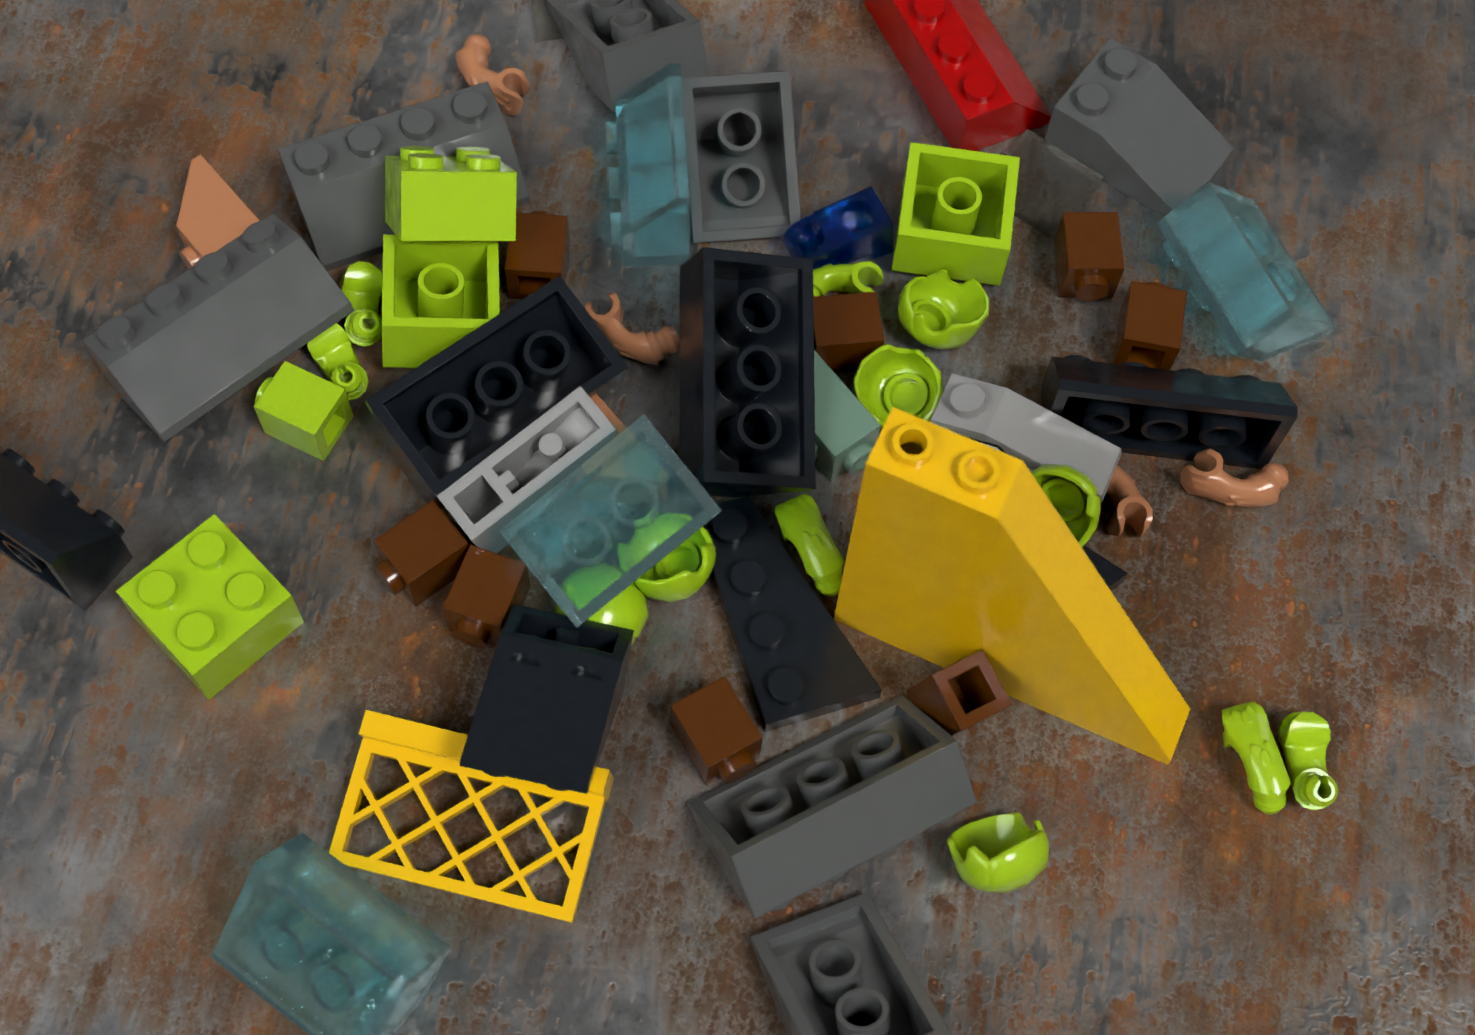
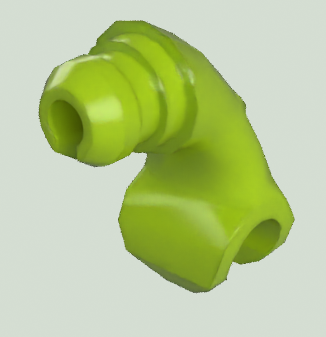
M358 261L350 265L343 272L339 280V288L354 308L353 312L344 317L345 332L354 344L364 347L373 345L380 339L382 334L379 299L382 295L383 276L381 270L370 262Z
M871 261L854 264H828L813 269V297L825 296L826 293L833 291L848 294L874 292L872 288L864 285H872L874 287L882 285L884 279L882 270Z
M335 323L307 343L314 361L319 365L328 381L344 388L349 400L358 399L366 392L369 383L367 372L361 366L351 340L338 323Z
M802 494L775 506V515L781 528L783 540H790L798 550L806 574L815 580L816 590L825 596L839 594L844 559L812 496Z
M1246 702L1223 709V745L1225 748L1233 747L1242 760L1246 770L1248 786L1254 794L1253 802L1255 807L1265 814L1278 813L1286 806L1285 794L1291 782L1263 707L1255 702Z
M1292 712L1281 720L1278 728V740L1283 749L1296 800L1304 808L1314 811L1332 804L1338 795L1337 784L1328 775L1326 769V748L1330 742L1331 731L1328 722L1314 712Z

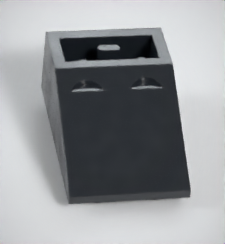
M514 604L500 633L461 755L460 766L480 770L494 777L507 776L543 784L557 791H575L588 794L624 691L634 630Z

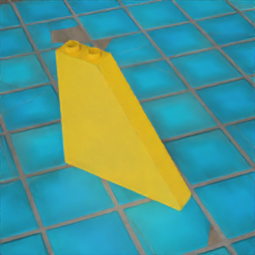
M892 407L865 463L834 620L943 668L983 649L1007 696L1168 765L1179 741L1190 707L1024 461Z

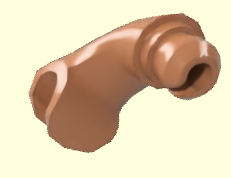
M481 34L469 36L466 38L464 46L456 51L455 54L460 73L470 87L487 81L501 112L506 116L517 115L524 106L521 96H525L530 91V85L525 74L515 67L506 68L500 73L488 70V56L491 52L489 39Z
M608 293L612 308L606 314H596L590 301L585 304L586 311L621 356L645 364L658 365V362L664 360L665 356L673 355L680 350V338L675 327L665 326L654 333L653 331L647 333L644 331L638 333L628 331L622 324L624 310L616 293Z
M1212 449L1200 451L1196 454L1194 458L1196 468L1192 465H1187L1180 472V483L1187 494L1224 503L1226 506L1260 508L1273 505L1278 502L1281 490L1289 482L1288 471L1278 463L1266 464L1260 472L1251 474L1245 479L1233 477L1223 470L1224 461L1221 454Z
M1117 465L1106 491V495L1109 496L1115 506V511L1106 527L1109 535L1121 536L1124 524H1128L1135 529L1136 537L1142 538L1152 522L1153 509L1141 495L1135 485V481Z

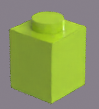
M284 361L274 377H268L261 384L255 398L254 409L265 434L322 461H325L354 416L344 388L287 361Z

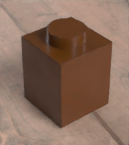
M547 211L516 212V241H508L505 263L509 299H524L558 276H561L566 283L570 253L568 216L554 215Z
M1063 212L1053 241L1059 298H1078L1082 301L1113 298L1125 269L1118 212Z
M1131 281L1119 312L1113 363L1139 362L1148 368L1170 370L1181 348L1187 291L1169 288L1158 282L1140 283Z
M877 292L813 297L814 350L833 372L858 370L861 360L878 347L884 345L885 341Z
M432 500L374 539L381 561L374 568L393 595H397L403 590L416 607L455 580L468 551L469 544L436 502Z
M473 545L469 546L442 608L448 630L452 631L456 639L476 648H485L487 644L497 645L500 633L514 604L523 606L531 587L527 563Z
M983 649L931 674L906 691L911 702L952 737L1012 705Z
M725 676L671 705V727L706 786L721 778L725 783H731L755 768L757 765L755 759L759 758L761 753L762 736Z

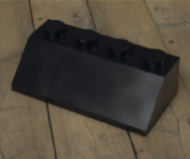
M703 247L680 266V494L744 497L812 491L816 489L813 259Z
M558 276L367 399L366 406L399 467L426 504L434 500L442 509L445 506L437 495L579 386L584 389L589 397L597 393L602 400L606 399L621 388L629 366L562 277Z
M1069 355L1065 357L1052 356L1042 382V407L1121 448V453L1194 461L1198 452L1212 449L1221 454L1224 461L1223 465L1262 469L1270 462L1298 417V407L1281 383L1261 381L1259 378L1250 375L1224 377L1207 375L1200 370L1191 368L1173 371L1148 368L1139 362L1114 364L1091 361L1089 358L1080 355Z
M7 448L2 454L0 453V553L86 611L133 558L121 539L125 530L105 512L97 509L91 515L77 506L80 503L79 498L58 480L52 478L45 484L33 476L36 472L34 467L17 452Z

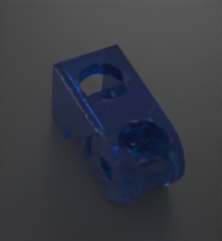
M871 186L813 212L814 214L797 221L787 229L782 239L791 257L813 259V269L828 264H848L870 254L873 259L893 253L894 223Z

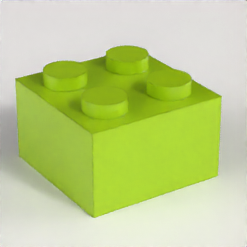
M910 142L903 178L891 270L929 276L945 269L950 279L968 281L970 278H975L980 283L1000 286L1011 249L1020 157Z
M403 146L400 147V156L385 155V222L400 241H516L517 172L500 161V156L490 155V149L456 148V156H442L434 154V148Z
M383 234V367L417 368L500 314L498 241H400L396 235Z
M215 514L116 590L134 619L208 700L213 698L304 623L292 595Z

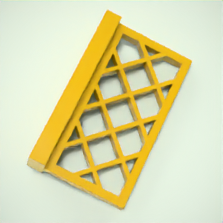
M366 710L359 731V735L363 739L327 861L574 923L605 802H608L614 780L610 770L597 767L588 794L575 791H557L543 784L507 776L494 777L480 770L460 766L461 755L468 735ZM375 755L397 760L409 780L408 783L379 800L367 781ZM410 764L429 768L430 770L416 777ZM443 773L459 776L470 797L438 815L422 786ZM470 779L489 783L490 785L476 792ZM503 788L517 790L531 812L498 831L482 801ZM415 791L431 820L399 839L383 809ZM363 794H365L370 805L359 811ZM530 794L550 798L551 800L537 808ZM565 802L589 808L583 832L559 847L542 816ZM476 806L491 836L460 854L443 824L469 808ZM376 814L391 844L369 857L346 852L354 826ZM536 820L553 851L525 868L520 869L504 839ZM436 829L453 859L429 873L416 870L404 847ZM497 843L514 874L491 888L479 886L476 884L465 862ZM579 846L572 869L564 854ZM397 852L404 866L382 860ZM557 858L570 879L563 906L539 901L526 880V877ZM458 867L465 882L444 877L443 875ZM519 882L527 897L503 891Z

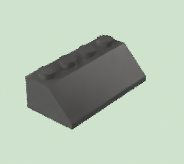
M487 81L278 148L290 189L316 255L327 271L382 253L383 234L395 235L385 222V155L400 156V147L434 148V154L442 156H456V148L458 147L490 149V155L500 156V161L517 172L516 207L530 203L529 194L506 121Z
M272 214L263 221L250 225L242 235L218 251L202 257L194 267L168 284L155 288L147 298L120 316L104 322L96 332L82 340L112 388L165 442L354 311V308L302 237Z
M900 695L755 768L740 779L726 783L688 802V805L732 890L756 919L767 912L784 908L792 899L823 883L841 878L849 869L878 854L895 850L903 841L933 825H940L950 821L958 812L976 804L977 801L957 740L906 697Z

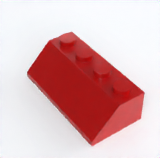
M864 0V5L952 148L979 151L1049 124L1051 114L978 0Z

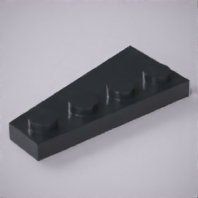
M745 496L693 511V519L708 530L716 548V561L711 576L765 732L880 698L882 689L751 498Z

